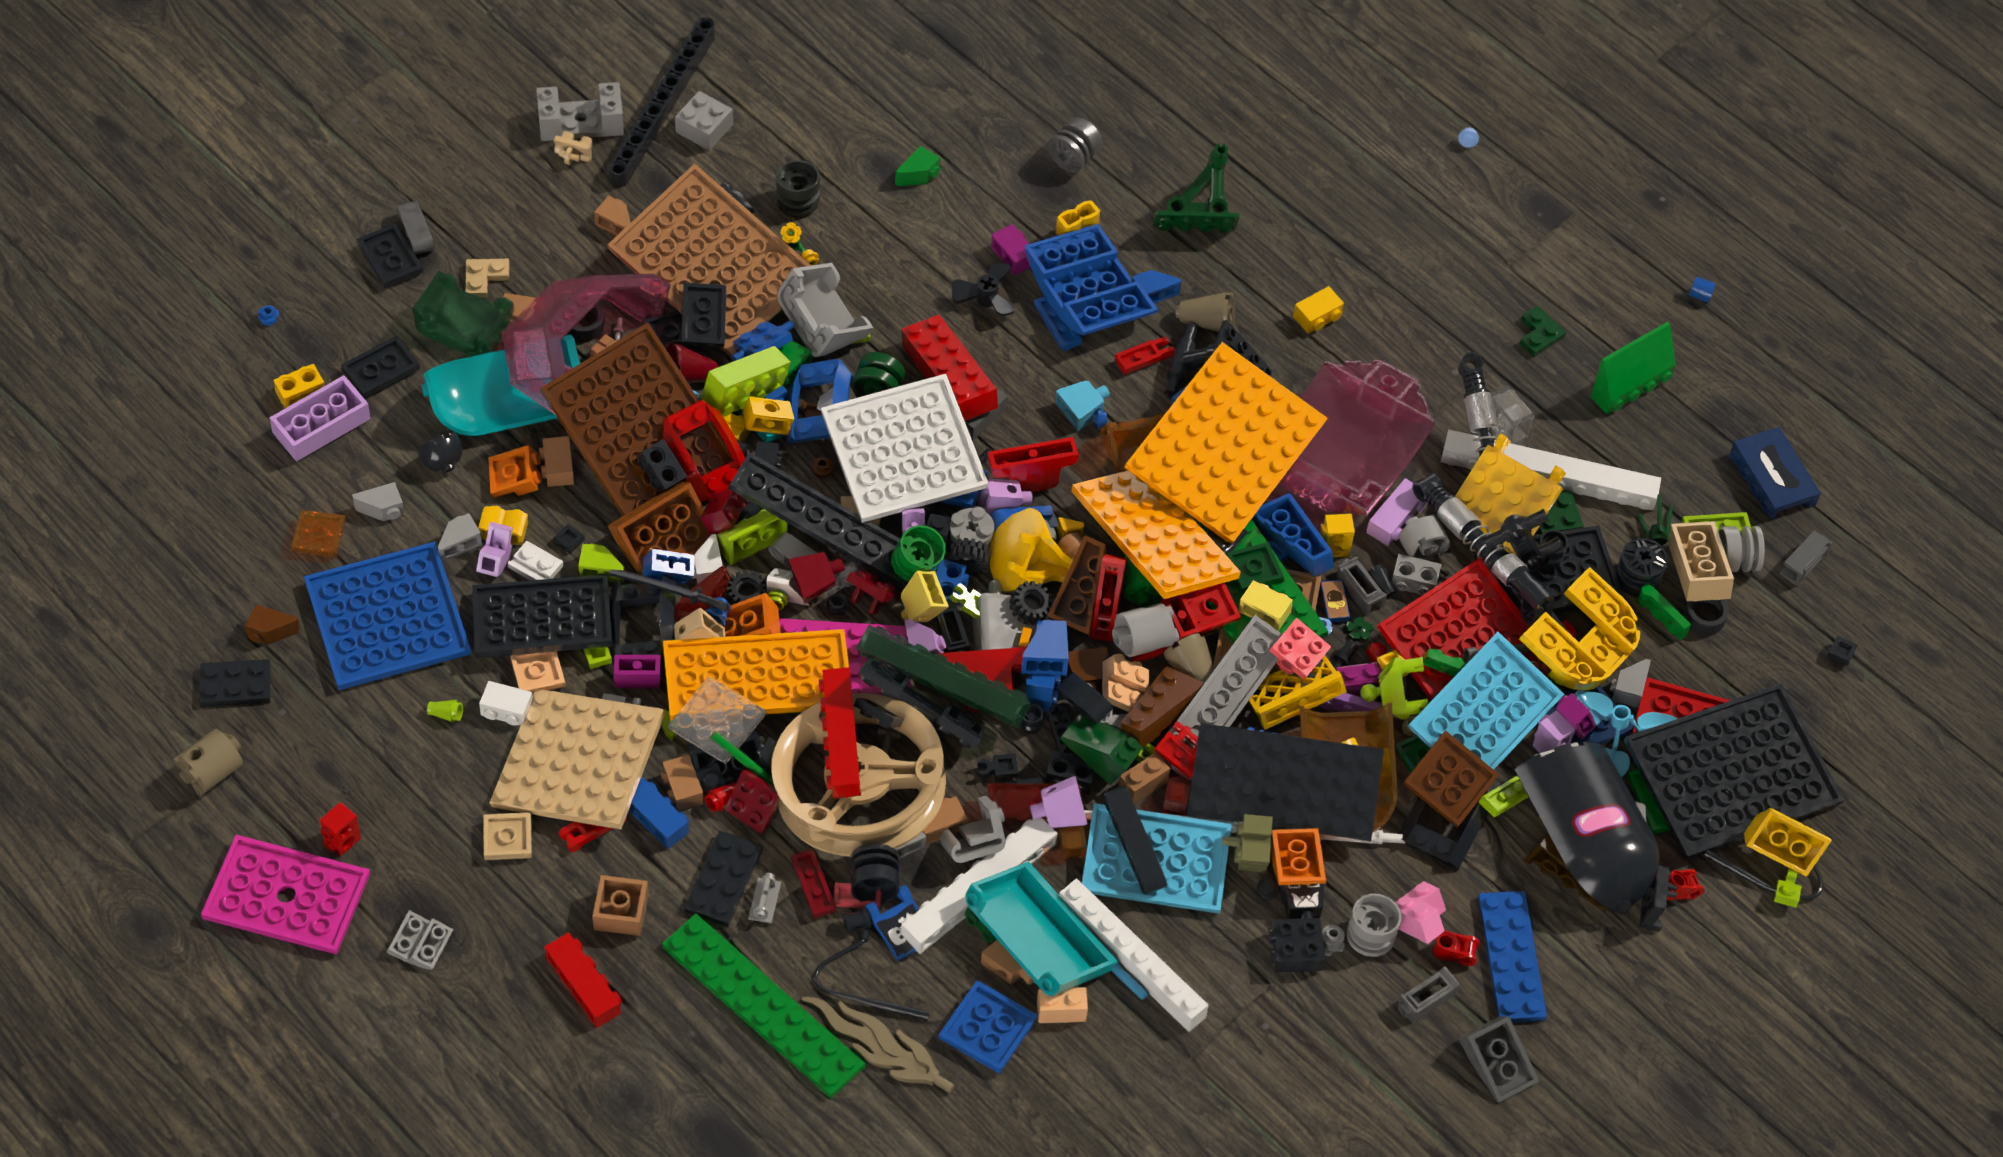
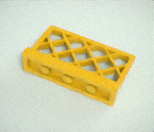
M1325 655L1321 659L1323 662L1321 667H1314L1310 672L1317 673L1315 678L1306 677L1303 680L1299 676H1291L1292 674L1285 673L1282 670L1265 677L1257 690H1262L1259 695H1252L1248 701L1265 730L1347 692L1342 675L1339 671L1335 670ZM1277 680L1282 681L1280 686L1271 685ZM1288 682L1296 683L1294 688L1286 687ZM1267 691L1276 692L1274 697L1265 696ZM1282 693H1288L1287 695L1280 697Z

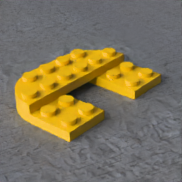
M1589 567L1564 592V595L1596 624L1587 635L1578 642L1545 612L1519 638L1523 644L1552 670L1548 676L1557 684L1575 690H1591L1600 686L1635 650L1640 639V631L1637 630L1635 624L1638 619L1631 606Z

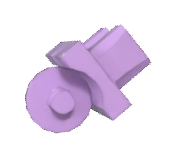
M917 507L902 510V535L910 527L917 525L925 526L924 508L919 509Z

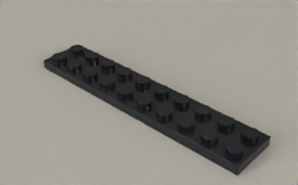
M750 452L747 454L728 489L903 590L909 582L901 579L891 565V555L900 540L898 537L870 521L862 523L858 514Z

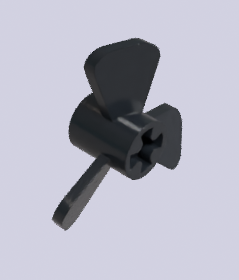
M1005 263L992 264L989 274L979 278L977 284L959 279L954 280L951 287L953 301L960 304L977 298L979 305L982 307L993 306L995 312L1000 316L1014 314V307L998 295L999 282L1010 272V265Z

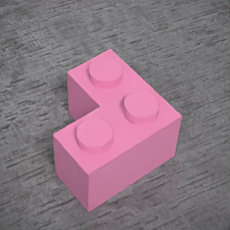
M1423 881L1396 902L1401 911L1399 930L1427 944L1445 931L1440 915L1446 911L1439 888Z

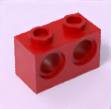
M341 802L320 819L324 846L330 852L335 851L340 857L361 839L357 815Z

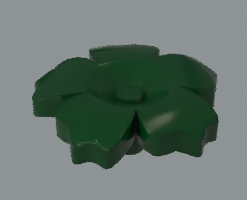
M1358 616L1353 620V623L1348 621L1346 628L1352 640H1360L1361 638L1363 641H1366L1370 638V632L1373 631V624L1369 622L1364 623V618Z

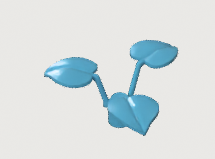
M1576 691L1575 697L1590 709L1596 726L1600 725L1602 720L1609 721L1611 719V724L1616 729L1613 749H1605L1621 778L1629 769L1630 759L1627 753L1616 751L1620 730L1626 729L1629 726V722H1631L1637 732H1641L1678 719L1664 713L1648 712L1642 714L1636 723L1633 719L1634 716L1630 715L1631 712L1627 706L1617 705L1613 708L1610 698L1601 693Z

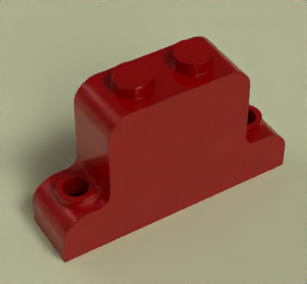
M1069 437L989 451L987 458L993 477L1004 478V480H1017L1020 483L1022 492H1036L1056 487L1059 484L1060 469L1075 464L1078 461L1079 454L1074 438Z
M1108 554L1103 556L1091 627V639L1112 642V631L1120 605L1127 558ZM1101 621H1106L1108 624L1104 625Z
M1027 647L939 653V664L946 677L957 678L958 698L965 709L970 712H981L983 709L1001 711L1006 707L1012 706L1015 702V674L1021 673L1022 657Z

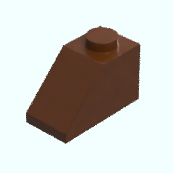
M256 604L245 625L247 638L251 641L269 645L299 633L300 624L298 617Z

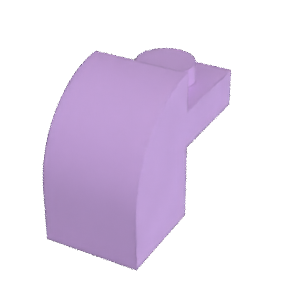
M495 522L489 524L486 545L479 552L477 572L498 577L503 572L512 549V544H510L512 527Z

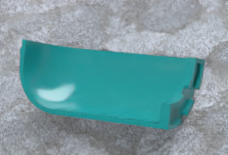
M567 335L440 364L424 373L425 383L421 384L423 396L429 397L436 417L444 426L462 435L478 436L556 419L557 416L539 389L579 365L580 361L575 340L572 335Z

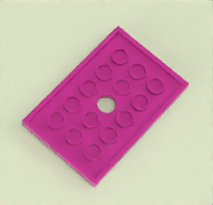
M236 835L201 916L204 920L337 955L370 877V870ZM287 888H291L296 892L295 898L290 902H281L277 898L278 893L285 891Z

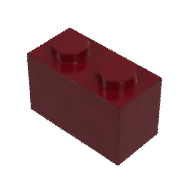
M730 489L712 495L700 517L710 535L734 527L745 507L744 499Z

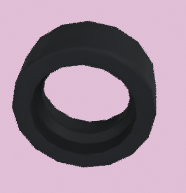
M577 300L569 304L564 311L565 331L568 335H572L575 340H593L603 332L605 326L604 313L598 303L592 300ZM579 314H591L597 318L594 324L587 327L576 326L571 320Z
M1724 599L1688 601L1684 618L1691 624L1690 629L1696 633L1713 635L1724 627L1729 609ZM1698 605L1710 606L1717 611L1719 619L1715 621L1702 620L1694 613V607Z

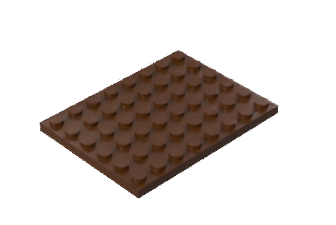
M649 323L644 324L539 389L622 516L660 494L658 490L652 487L647 472L640 468L637 456L661 441L664 432L663 419L699 401ZM712 421L679 436L694 460L701 476L733 460L722 436ZM650 454V459L658 463V457L655 454ZM662 472L663 479L670 481V476Z

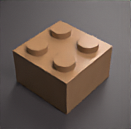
M601 875L593 912L594 930L641 936L649 896L648 881Z

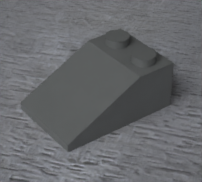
M1509 1016L1497 1017L1459 1037L1468 1059L1497 1102H1501L1539 1082Z

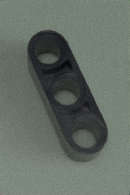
M1074 672L1056 687L1058 692L1069 703L1095 724H1098L1114 709L1105 697Z

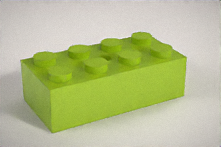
M773 346L713 369L708 373L700 400L705 401L718 410L722 416H728L732 412L744 409L749 397L765 398L766 395L783 386L791 362Z

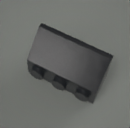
M754 728L722 735L759 765L757 753L761 745L758 733ZM711 739L687 744L688 754L694 769L696 770L717 762L725 785L732 782L737 784L742 771L746 769L750 771Z

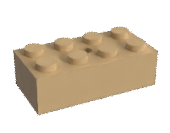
M1715 522L1671 524L1668 545L1686 600L1731 599L1734 578Z

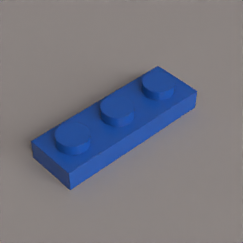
M1046 296L1034 300L1036 310L1062 352L1081 345L1082 339L1079 334L1070 329L1059 318L1056 311L1048 303Z

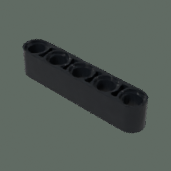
M1122 786L1103 793L1102 797L1105 807L1142 893L1147 895L1166 888L1167 881L1128 789L1126 786Z

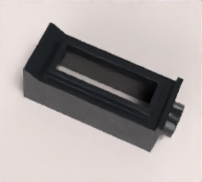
M949 602V607L934 617L939 636H942L946 643L944 651L945 653L970 651V643L958 611L957 603ZM951 614L952 619L955 621L960 641H951L944 615Z

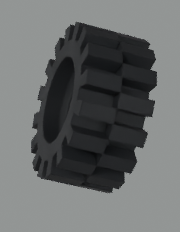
M960 538L951 545L948 560L967 565V575H971V573L978 575L979 572L982 574L984 570H987L991 552L990 548H987L986 544L982 545L980 540L975 542L973 538L971 541L968 538H964V540Z
M743 570V574L738 571L736 572V577L732 575L727 582L728 603L730 602V605L763 593L767 594L765 578L761 579L760 573L755 576V571L751 570L750 574H747V570ZM744 587H751L756 592L751 596H743L738 591Z
M1028 581L1024 582L1012 594L1009 607L1010 610L1014 609L1012 612L1013 616H1019L1017 618L1019 622L1024 619L1023 624L1030 622L1031 625H1035L1036 622L1044 620L1053 604V600H1049L1052 595L1051 593L1046 594L1048 589L1046 587L1042 589L1041 583L1035 586V581H1031L1030 584ZM1024 598H1033L1038 603V609L1029 608L1025 604Z

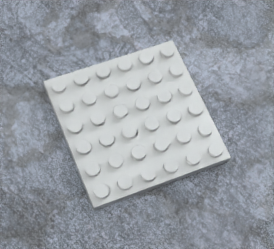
M946 374L821 408L823 419L862 523L899 513L902 510L917 508L988 487L989 483Z

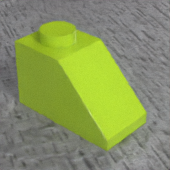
M582 544L579 576L607 574L608 581L617 582L620 580V582L624 583V579L608 575V571H624V567L605 546Z

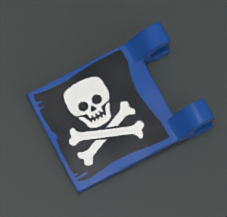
M906 885L900 887V893L897 895L901 903L880 914L874 902L865 906L870 921L874 924L897 961L916 951L901 934L902 921L908 915L913 916L919 911Z

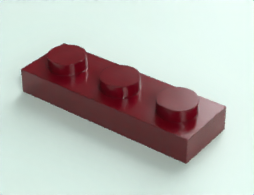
M814 849L791 855L792 864L813 918L836 912L835 903Z

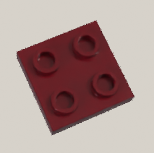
M860 570L859 572H850L846 581L856 586L850 602L858 604L865 592L873 596L874 601L868 612L871 615H876L884 602L899 601L901 592L896 590L897 586L888 581L882 582L878 579L879 575L870 570H867V572Z
M746 769L742 771L725 810L760 834H763L772 820L780 798L773 786Z

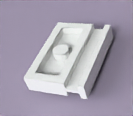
M528 541L522 545L514 555V558L508 562L509 569L528 580L553 579L563 567L562 560Z

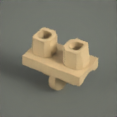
M564 131L561 136H555L554 151L560 157H564L565 164L570 165L572 160H582L590 163L592 159L591 138L583 136L580 141H575L574 135L567 131Z

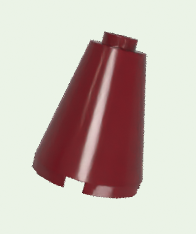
M668 343L664 346L688 384L706 383L709 371L718 368L715 361L677 343Z

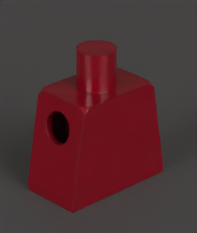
M824 552L789 559V567L804 604L835 587L836 579L834 575L845 571L841 558L828 562Z

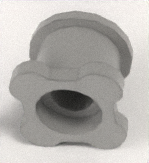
M1336 925L1326 926L1322 930L1324 954L1330 956L1333 952H1342L1345 947L1343 943L1344 931Z

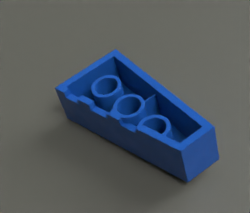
M1290 493L1262 505L1253 516L1252 520L1261 534L1268 540L1276 542L1288 553L1290 558L1314 577L1334 568L1332 550Z
M1043 621L1037 622L1036 632ZM1028 674L1024 705L1035 703L1043 711L1048 712L1052 703H1057L1058 690H1054L1055 684H1060L1061 675Z

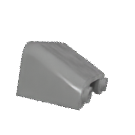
M833 263L793 268L778 290L779 304L789 320L793 322L794 328L806 347L812 351V356L814 357L825 356L867 337L873 329L869 320L864 316L857 317L854 320L835 291L840 281V275Z

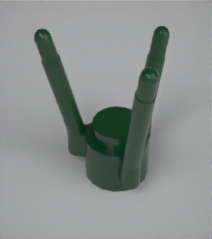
M1660 494L1657 495V524L1652 525L1651 529L1648 530L1642 513L1639 512L1637 515L1645 533V538L1663 546L1669 541L1673 505L1669 506L1664 528L1662 524Z

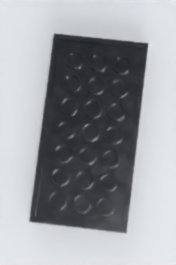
M1200 723L1187 815L1233 822L1243 821L1244 814L1273 817L1272 827L1318 828L1319 834L1372 841L1384 749Z

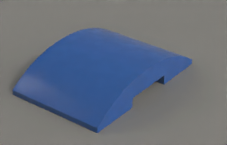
M1099 224L1024 246L1031 270L1042 293L1048 298V303L1056 311L1059 318L1076 333L1086 335L1158 313L1157 307L1139 281L1133 282L1117 259L1118 251Z

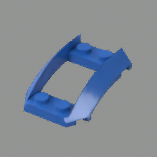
M833 359L801 365L790 386L787 401L791 404L794 422L788 435H786L787 444L830 438L822 415L798 419V400L801 388L834 383L832 405L848 401L853 375L841 360Z

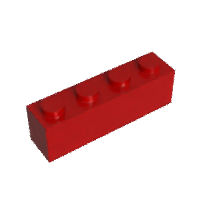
M568 932L544 946L546 959L596 1028L621 1014L620 1004H622L620 996L616 991L612 992L610 990L607 978L603 973L599 974L597 972L594 960L591 956L586 957L583 953V946L577 938L573 939Z

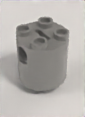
M1157 603L1146 608H1138L1116 615L1115 626L1112 631L1116 646L1129 658L1172 646L1175 641L1179 640V634L1177 629L1174 628L1172 621L1174 613L1171 606Z

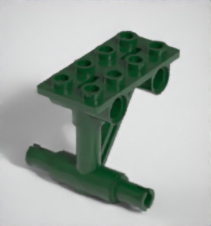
M1219 143L1215 146V149L1209 155L1205 169L1181 197H1172L1168 202L1166 211H1156L1153 227H1158L1159 230L1178 228L1181 231H1188L1191 228H1199L1200 231L1220 229L1222 232H1230L1232 229H1236L1240 213H1228V203L1224 197V170L1228 161V147L1222 143V146H1220ZM1210 182L1208 203L1191 202L1203 187Z

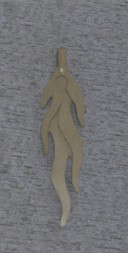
M802 997V1002L814 1005L821 1010L830 1026L836 1032L860 1041L872 1051L870 1053L859 1044L853 1043L852 1049L865 1061L881 1068L896 1069L890 1071L892 1078L907 1083H924L931 1086L936 1084L948 1093L953 1090L955 1085L940 1076V1072L934 1066L927 1050L920 1043L906 1036L901 1030H897L896 1035L900 1042L911 1052L903 1049L893 1038L887 1027L875 1017L850 1009L842 1001H839L838 1007L843 1015L861 1023L864 1027L857 1026L841 1018L825 1001L813 997Z

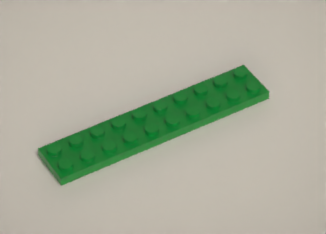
M693 915L662 943V948L829 1098L832 1099L865 1068V1063L699 915Z

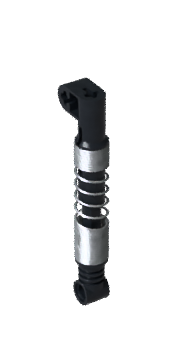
M1470 352L1463 356L1458 366V372L1463 379L1465 389L1464 403L1470 430L1472 433H1478L1479 435L1473 442H1480L1481 447L1475 451L1479 453L1480 457L1487 445L1495 446L1494 438H1498L1495 435H1497L1499 429L1497 428L1498 424L1490 390L1485 386L1486 383L1482 370L1483 359L1479 354ZM1466 363L1473 364L1475 369L1468 368ZM1496 428L1497 432L1493 435L1492 430Z
M1431 473L1412 484L1413 493L1420 502L1426 501L1435 510L1438 519L1458 539L1463 540L1464 544L1472 542L1470 551H1476L1477 558H1483L1485 565L1492 567V572L1495 576L1522 597L1520 613L1528 626L1531 627L1545 612L1552 616L1554 597L1529 573V568L1514 553H1511L1508 547H1504L1503 543L1488 550L1482 537L1491 534L1489 528L1482 525L1481 520L1456 496L1450 495L1443 488L1437 475ZM1485 527L1488 533H1484L1481 528Z

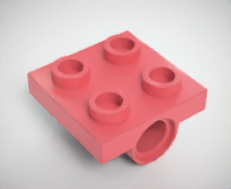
M1296 618L1269 651L1278 658L1277 664L1282 671L1288 674L1295 672L1304 680L1331 646Z

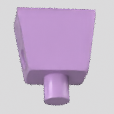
M987 479L988 487L982 489L978 501V507H982L990 515L998 509L1017 508L1021 505L1032 504L1031 491L1022 492L1020 483L1017 480Z
M1076 776L1041 790L1043 802L1030 805L1033 819L1047 816L1049 827L1051 828L1087 824Z

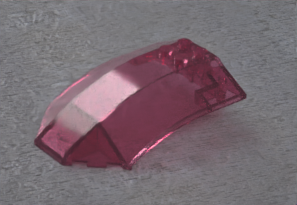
M1381 359L1373 360L1372 363H1361L1360 360L1344 361V364L1335 365L1332 362H1324L1300 398L1328 419L1280 481L1283 487L1325 511L1367 516L1406 469L1435 425L1434 419L1429 415V407L1425 396L1420 392L1418 379Z

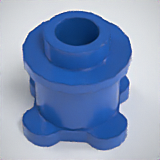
M716 598L717 600H721L722 602L724 601L728 603V601L724 598ZM729 604L726 612L712 606L706 609L705 612L725 627L726 622L724 620L727 619L726 614L730 612L731 606Z

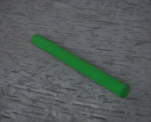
M714 731L711 734V740L756 776L775 788L773 778L768 772L718 732Z

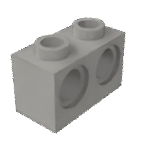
M1398 554L1392 585L1400 591H1409L1422 596L1437 586L1442 564Z

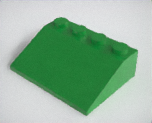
M1666 322L1602 358L1590 397L1606 414L1613 410L1618 411L1627 402L1635 401L1641 394L1646 391L1651 392L1657 385L1662 382L1666 383L1673 377L1676 363L1670 324Z

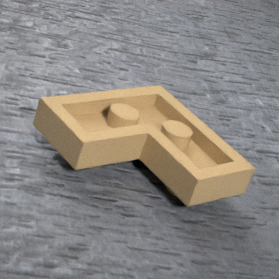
M466 259V298H488V281H509V259Z

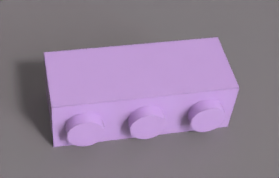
M1405 478L1369 520L1366 533L1387 546L1393 540L1397 541L1399 539L1398 536L1402 529L1407 526V520L1415 517L1417 512H1422L1427 504L1426 501L1420 502L1416 498L1411 481Z

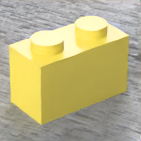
M1253 580L1240 599L1239 612L1250 618L1256 615L1279 631L1291 613L1293 600L1287 595L1278 593L1267 585Z

